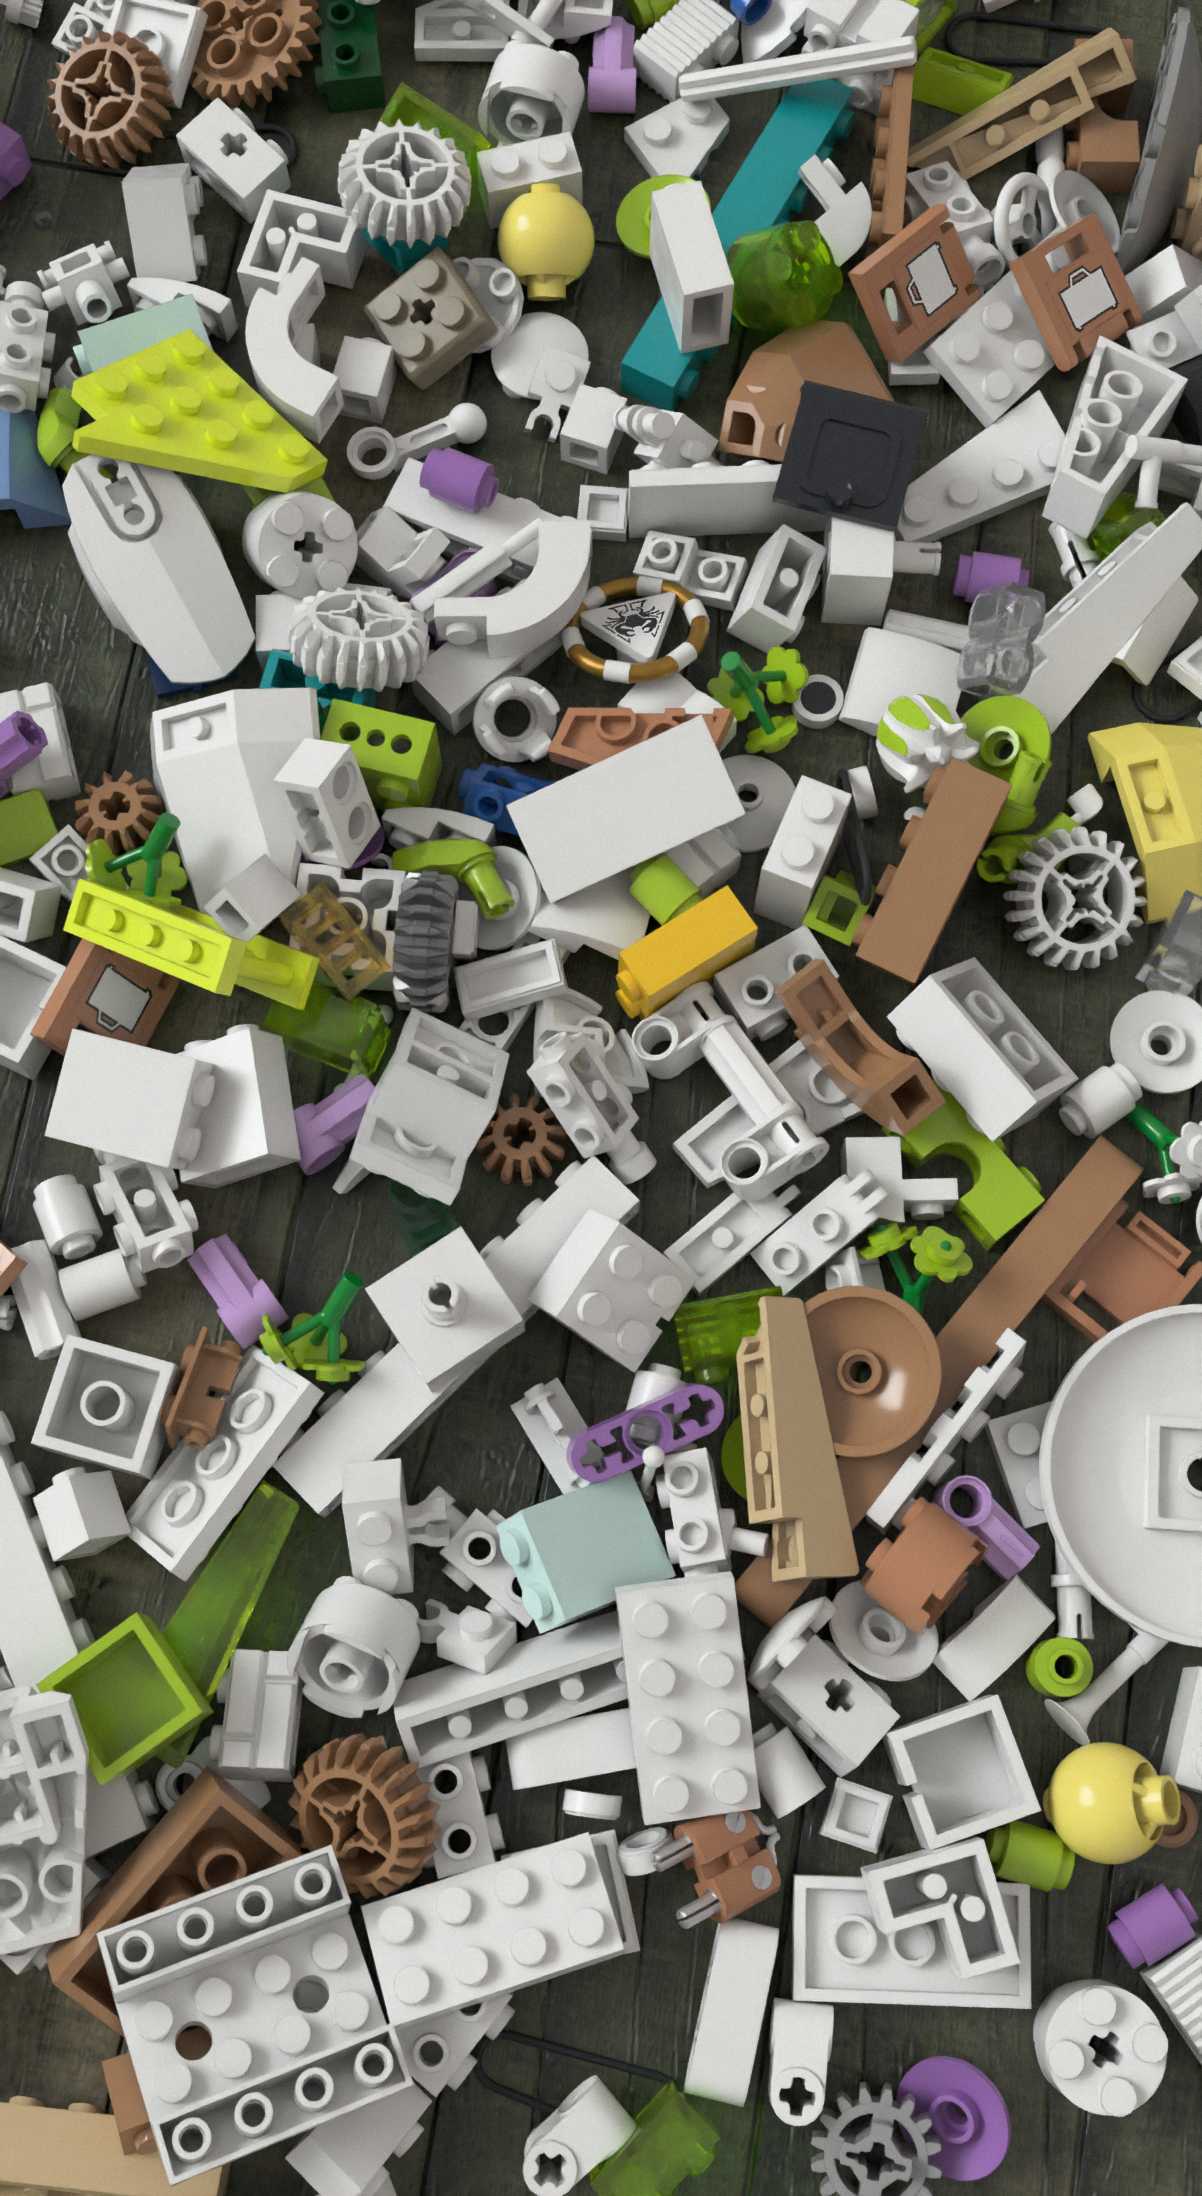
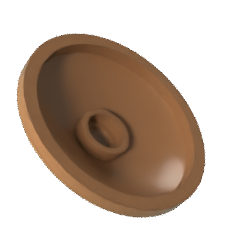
M869 1286L837 1287L820 1293L805 1302L804 1309L835 1454L848 1457L876 1456L905 1444L929 1420L938 1402L942 1387L943 1365L941 1353L934 1333L928 1323L916 1309L903 1299L882 1289ZM859 1362H867L872 1369V1375L865 1383L857 1382L853 1376V1369Z

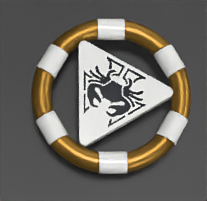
M647 576L624 577L593 586L586 591L578 611L561 630L560 637L567 656L587 673L605 681L627 684L655 681L678 673L696 660L707 642L710 620L702 602L686 588L660 578ZM633 595L645 597L599 608L605 602L620 597ZM677 605L684 610L691 627L690 634L684 643L665 657L656 660L675 606ZM580 626L617 649L618 661L605 660L591 653L584 644L580 633Z

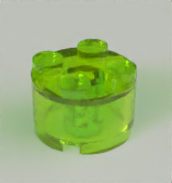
M811 220L792 221L745 232L734 241L727 254L726 260L728 264L731 263L730 273L734 282L732 312L744 326L750 329L757 328L764 332L811 325L824 316L831 305L834 294H837L842 288V272L834 262L833 254L826 239L820 233L816 223Z

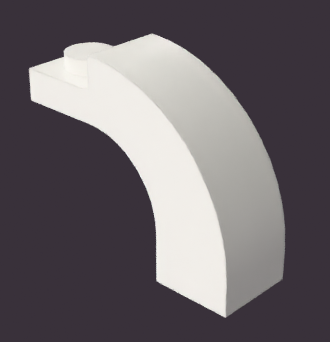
M302 257L292 273L287 272L282 277L277 289V295L259 287L249 307L245 335L253 374L262 398L302 436L320 444L343 408L344 401L339 377L306 361L295 350V344L300 333L326 295L320 265Z
M590 520L538 521L539 549L536 565L530 576L514 590L492 597L434 598V620L437 640H448L450 643L458 645L471 644L476 640H487L490 659L517 655L536 648L553 638L576 614L588 588L591 568Z

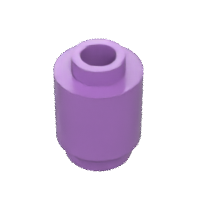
M449 447L443 451L433 448L424 461L420 474V487L429 490V495L433 498L477 514L483 506L489 508L494 502L499 488V478L494 477V465Z
M973 551L971 556L959 554L952 595L964 597V602L1012 609L1015 599L1024 600L1029 570L1021 569V558L977 551Z
M1161 1883L1115 1912L1117 1919L1108 1924L1106 1928L1130 1967L1134 1969L1144 1962L1150 1967L1195 1938L1196 1934L1191 1924L1198 1921L1199 1918L1179 1888L1169 1892Z

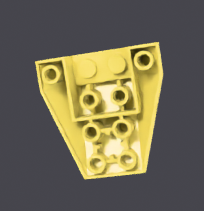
M1138 722L1089 733L1087 739L1101 783L1115 780L1140 859V863L1132 876H1143L1146 879L1143 885L1135 887L1136 895L1145 897L1149 901L1145 906L1141 907L1145 923L1151 924L1198 913L1202 910V728Z

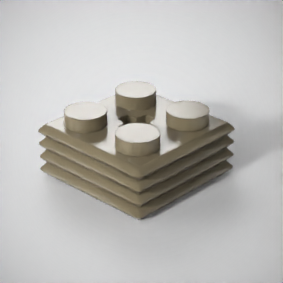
M435 247L364 307L365 313L385 344L393 346L394 357L407 378L421 390H426L497 331L496 325L453 260L440 247ZM429 316H432L433 320L426 325Z

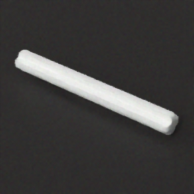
M905 36L686 73L679 77L680 95L682 101L687 103L911 66L917 62V44L913 36Z

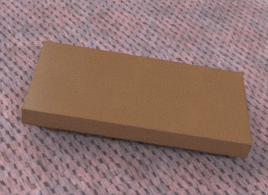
M914 66L894 68L891 86L882 85L878 116L885 118L876 117L873 148L876 149L875 158H873L870 177V189H873L872 200H870L872 218L869 229V242L867 241L864 260L903 230ZM890 283L879 291L880 294H885L886 288H891Z

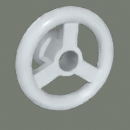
M1021 172L1010 178L1000 192L996 207L991 211L994 219V235L991 237V241L997 246V250L1004 258L1008 269H1010L1009 263L1018 258L1012 245L1027 243L1031 250L1056 228V217L1051 206L1049 189L1045 182L1039 176L1030 172ZM1022 189L1021 204H1012L1015 195ZM1036 199L1041 212V235L1036 228L1037 222L1034 213Z

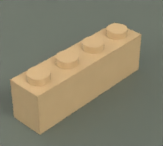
M25 2096L12 2097L9 2103L0 2102V2196H225L231 2162L170 2187L159 2151L146 2155L138 2154L136 2151L124 2156L115 2116L104 2114V2110L98 2106L87 2103H73L69 2105L68 2110L47 2108L42 2101Z

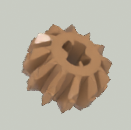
M126 770L117 782H114L109 773L104 772L102 776L104 784L99 788L85 783L84 790L90 799L75 801V810L81 816L76 820L75 826L81 836L87 837L86 844L90 845L98 839H103L109 845L112 855L116 857L119 856L122 850H126L128 853L135 850L136 846L140 844L145 845L160 817L158 814L164 809L161 798L152 795L154 789L151 783L145 780V778L135 783L132 773Z
M511 1094L509 1095L510 1109L505 1111L500 1104H497L496 1111L492 1116L495 1121H489L482 1133L486 1137L480 1138L475 1148L477 1153L489 1154L483 1162L484 1169L488 1173L503 1166L501 1170L502 1183L510 1184L515 1172H521L523 1184L530 1186L533 1183L531 1170L536 1168L542 1176L548 1178L552 1175V1167L547 1159L563 1160L565 1155L564 1149L556 1143L566 1138V1131L563 1126L553 1125L557 1117L551 1108H547L539 1113V1097L533 1095L526 1107H520L518 1095ZM522 1131L529 1132L530 1142H523L520 1149L512 1147L511 1137L518 1138Z

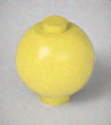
M540 183L531 185V193L522 194L509 205L501 219L498 229L499 254L505 266L513 271L520 280V283L527 286L528 300H566V286L583 275L593 256L595 234L590 216L576 198L570 194L560 193V185Z
M1111 1742L1087 1744L1069 1753L1057 1766L1049 1787L1045 1790L1043 1796L1045 1816L1053 1824L1062 1841L1079 1856L1100 1864H1122L1139 1858L1157 1842L1164 1825H1175L1178 1822L1181 1811L1179 1790L1175 1780L1170 1775L1158 1776L1152 1764L1141 1754L1127 1746Z

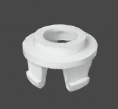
M520 676L504 677L487 686L478 697L473 711L474 732L480 745L489 754L500 760L522 762L531 759L532 762H535L548 754V748L556 729V713L560 711V707L554 696L537 682ZM510 699L522 701L530 713V722L527 729L515 737L502 735L494 723L496 709L502 702Z

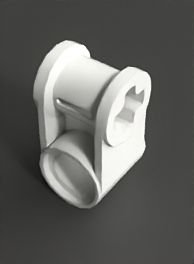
M782 1998L773 1999L769 2036V2055L771 2057L768 2095L776 2115L787 2124L793 2126L807 2125L816 2120L822 2112L825 2101L827 2062L830 2061L832 2048L833 2005ZM800 2077L806 2090L812 2092L811 2099H801L799 2109L792 2110L787 2098L779 2094L781 2088H791L793 2078Z
M597 2075L589 2077L578 2085L562 2104L541 2124L534 2128L527 2137L524 2147V2180L528 2188L537 2196H562L569 2192L597 2164L608 2159L618 2151L636 2128L634 2120ZM544 2152L551 2159L561 2154V2166L556 2167L552 2162H547L541 2166L540 2154Z

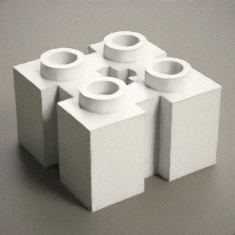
M812 0L806 10L804 36L808 37V41L803 46L801 54L905 36H913L915 38L920 9L902 0ZM894 68L832 79L854 89L853 106L865 109L878 116L882 85L891 86Z
M299 863L296 888L302 896L295 901V905L302 924L292 923L289 946L320 958L312 985L337 987L338 975L354 976L358 989L394 990L392 984L394 929L399 895L401 894V884L407 876L406 871L363 868L362 880L346 879L343 868L339 866ZM350 924H358L359 927L356 930L347 932Z

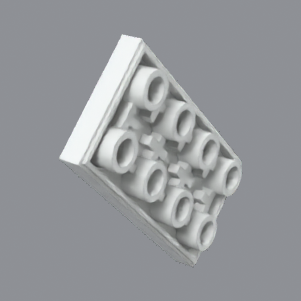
M763 460L748 461L742 466L720 467L712 462H700L691 468H667L661 464H648L640 469L629 471V538H646L649 530L679 536L775 533L783 524L797 532L825 531L827 515L772 502L782 464L770 465Z
M702 715L506 805L550 904L746 815Z

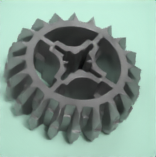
M428 870L409 872L401 884V894L399 895L398 910L396 911L392 965L393 996L400 1010L411 1011L414 1007L428 1015L431 1012L442 1013L446 1011L452 1000L455 979L453 968L457 964V960H455L452 954L456 901L460 898L459 884L452 875Z

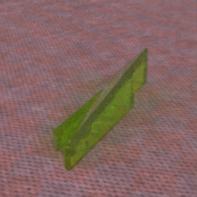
M264 1480L162 1632V1635L209 1705L300 1509L297 1501ZM202 1721L155 1756L173 1768L180 1767Z

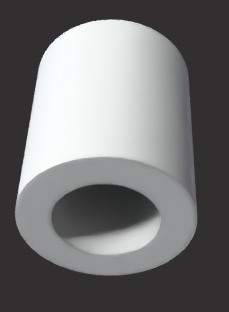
M120 1248L58 1271L65 1300L76 1321L141 1299L140 1287L148 1284L146 1274H142L134 1256L124 1257Z
M770 1722L752 1734L758 1787L777 1819L800 1807L826 1787L788 1726L777 1731L773 1723Z

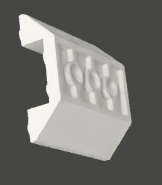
M332 1845L96 1933L121 2026L170 2187L414 2085L393 2023L386 2024L349 1916L351 1900ZM305 1980L319 1981L327 1990L328 2002L323 2009L316 2013H305L294 2003L293 1992ZM196 2025L203 2027L209 2032L212 2038V2046L203 2058L192 2061L184 2059L179 2055L175 2043L183 2029Z

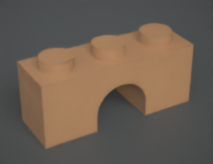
M1076 39L1073 49L1089 39ZM1121 39L1135 73L1133 39ZM1134 82L1092 97L1091 100L1095 108L1063 125L1064 131H1070V141H1067L1065 147L1064 164L1066 170L1076 171L1085 176L1102 193H1130L1140 165L1138 121L1116 120L1104 113L1125 112Z

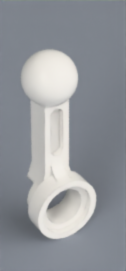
M461 403L451 410L449 416L397 438H393L385 429L367 427L359 430L352 436L347 446V457L353 470L359 476L373 480L381 479L389 475L393 469H395V472L400 470L405 465L408 457L417 460L427 456L433 448L441 450L458 442L470 444L478 441L486 431V416L477 405ZM373 448H381L387 451L384 460L377 465L370 466L362 463L364 454Z

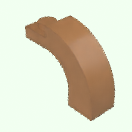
M815 958L774 990L798 1027L794 1030V1033L816 1063L855 1105L880 1125L905 1136L946 1102L918 1058L898 1052L870 1028L855 1009L824 960Z

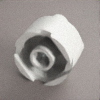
M512 40L505 45L504 51L498 55L494 62L478 109L480 128L486 137L489 131L499 141L497 148L569 131L571 135L573 134L585 95L584 83L578 71L579 62L576 57L566 51L557 52L542 45L526 44L520 40Z
M295 489L289 493L275 491L268 495L269 497L263 500L257 507L253 508L244 524L242 546L249 565L263 582L287 595L300 599L310 595L317 596L318 591L321 590L332 593L336 591V588H344L355 566L358 553L357 535L349 513L326 497L300 489ZM305 537V547L300 548L299 551L294 550L295 540L301 541Z
M350 1576L337 1578L333 1586L322 1591L313 1603L288 1651L287 1669L291 1677L297 1670L299 1677L305 1683L301 1692L315 1705L330 1713L347 1718H362L365 1710L379 1708L378 1714L386 1712L393 1705L419 1650L420 1632L416 1624L419 1619V1613L415 1606L407 1600L395 1599L379 1589L363 1585L356 1578Z
M1102 1979L1078 1980L1054 1989L1045 1998L1036 2014L1033 2025V2041L1035 2042L1036 2055L1042 2073L1055 2089L1078 2107L1094 2114L1123 2117L1143 2105L1157 2090L1165 2072L1168 2039L1152 2010L1134 1994ZM1094 2035L1104 2039L1106 2044H1108V2049L1103 2056L1096 2053L1089 2046L1090 2039Z

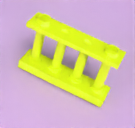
M80 878L63 929L73 935L211 992L231 996L234 984H237L299 1010H304L320 961V958L259 934L247 943V941L226 934L210 915L182 904L181 906H169L162 909L99 883Z

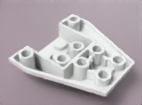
M310 687L237 689L152 712L150 741L153 780L158 795L163 802L164 812L171 813L180 820V826L173 838L200 912L209 915L203 907L223 887L264 854L274 862L296 887L302 850L273 780L305 738L320 740L316 689Z

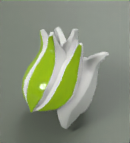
M923 694L899 696L894 699L883 714L876 733V746L882 764L886 771L895 779L906 783L903 788L905 793H910L918 788L925 789L936 766L946 769L952 757L969 764L967 760L977 754L978 749H980V743L966 735L965 729L967 725L962 722L952 705L942 703L937 698Z

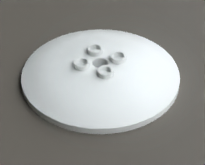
M1188 1304L1152 1311L1123 1323L1091 1345L1075 1362L1059 1386L1045 1420L1040 1445L1039 1477L1043 1507L1052 1535L1070 1569L1083 1586L1103 1606L1135 1628L1163 1640L1202 1648V1491L1196 1490L1190 1484L1187 1477L1189 1465L1196 1459L1202 1460V1304Z

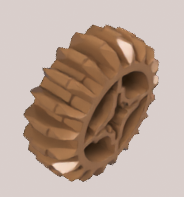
M100 30L96 41L91 37L82 35V48L77 50L67 46L70 58L65 64L55 62L60 74L58 78L47 80L50 89L55 92L45 99L48 108L52 111L47 119L56 130L55 135L58 137L59 142L67 149H70V153L81 161H88L91 165L101 169L107 164L109 167L119 170L123 159L128 163L136 164L137 151L140 149L143 152L151 153L149 141L153 136L155 138H164L161 129L158 127L161 122L172 120L169 111L164 108L175 101L172 93L167 89L172 81L169 79L168 73L163 69L164 65L161 63V59L153 51H149V47L140 39L130 38L126 33H121L118 30L113 36L108 32ZM133 73H134V77H135V94H134V95H132V94H133L134 83L131 82Z
M363 1732L358 1735H351L348 1738L333 1739L310 1755L307 1759L308 1761L303 1764L304 1769L299 1771L298 1776L292 1781L297 1790L288 1801L290 1806L298 1812L289 1824L302 1833L303 1837L298 1847L308 1848L310 1852L332 1845L348 1894L360 1891L365 1899L378 1896L380 1893L384 1896L394 1893L406 1883H410L418 1877L426 1866L425 1863L432 1858L433 1853L437 1850L433 1841L442 1829L432 1820L441 1805L428 1800L426 1795L433 1782H421L416 1775L420 1762L407 1764L403 1761V1746L391 1747L387 1750L383 1735L376 1738L372 1737L368 1740Z

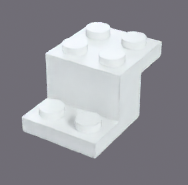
M413 1007L404 1023L396 1050L368 1100L349 1159L362 1164L372 1173L385 1175L413 1188L421 1196L434 1198L450 1206L460 1190L467 1159L496 1111L510 1054Z

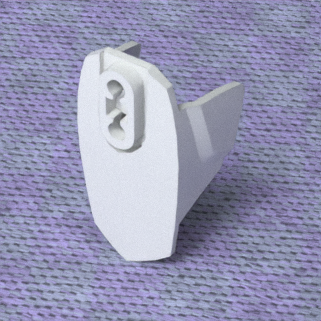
M93 454L72 464L62 486L72 522L68 535L81 571L112 625L128 634L134 643L144 647L171 683L201 684L214 682L228 676L247 656L255 641V635L237 587L227 567L217 537L202 508L180 475L168 469ZM106 464H113L119 468L117 473L118 481L113 484L109 478H104L99 474L100 468ZM132 510H139L145 514L143 521L136 525L128 523L125 520V515Z

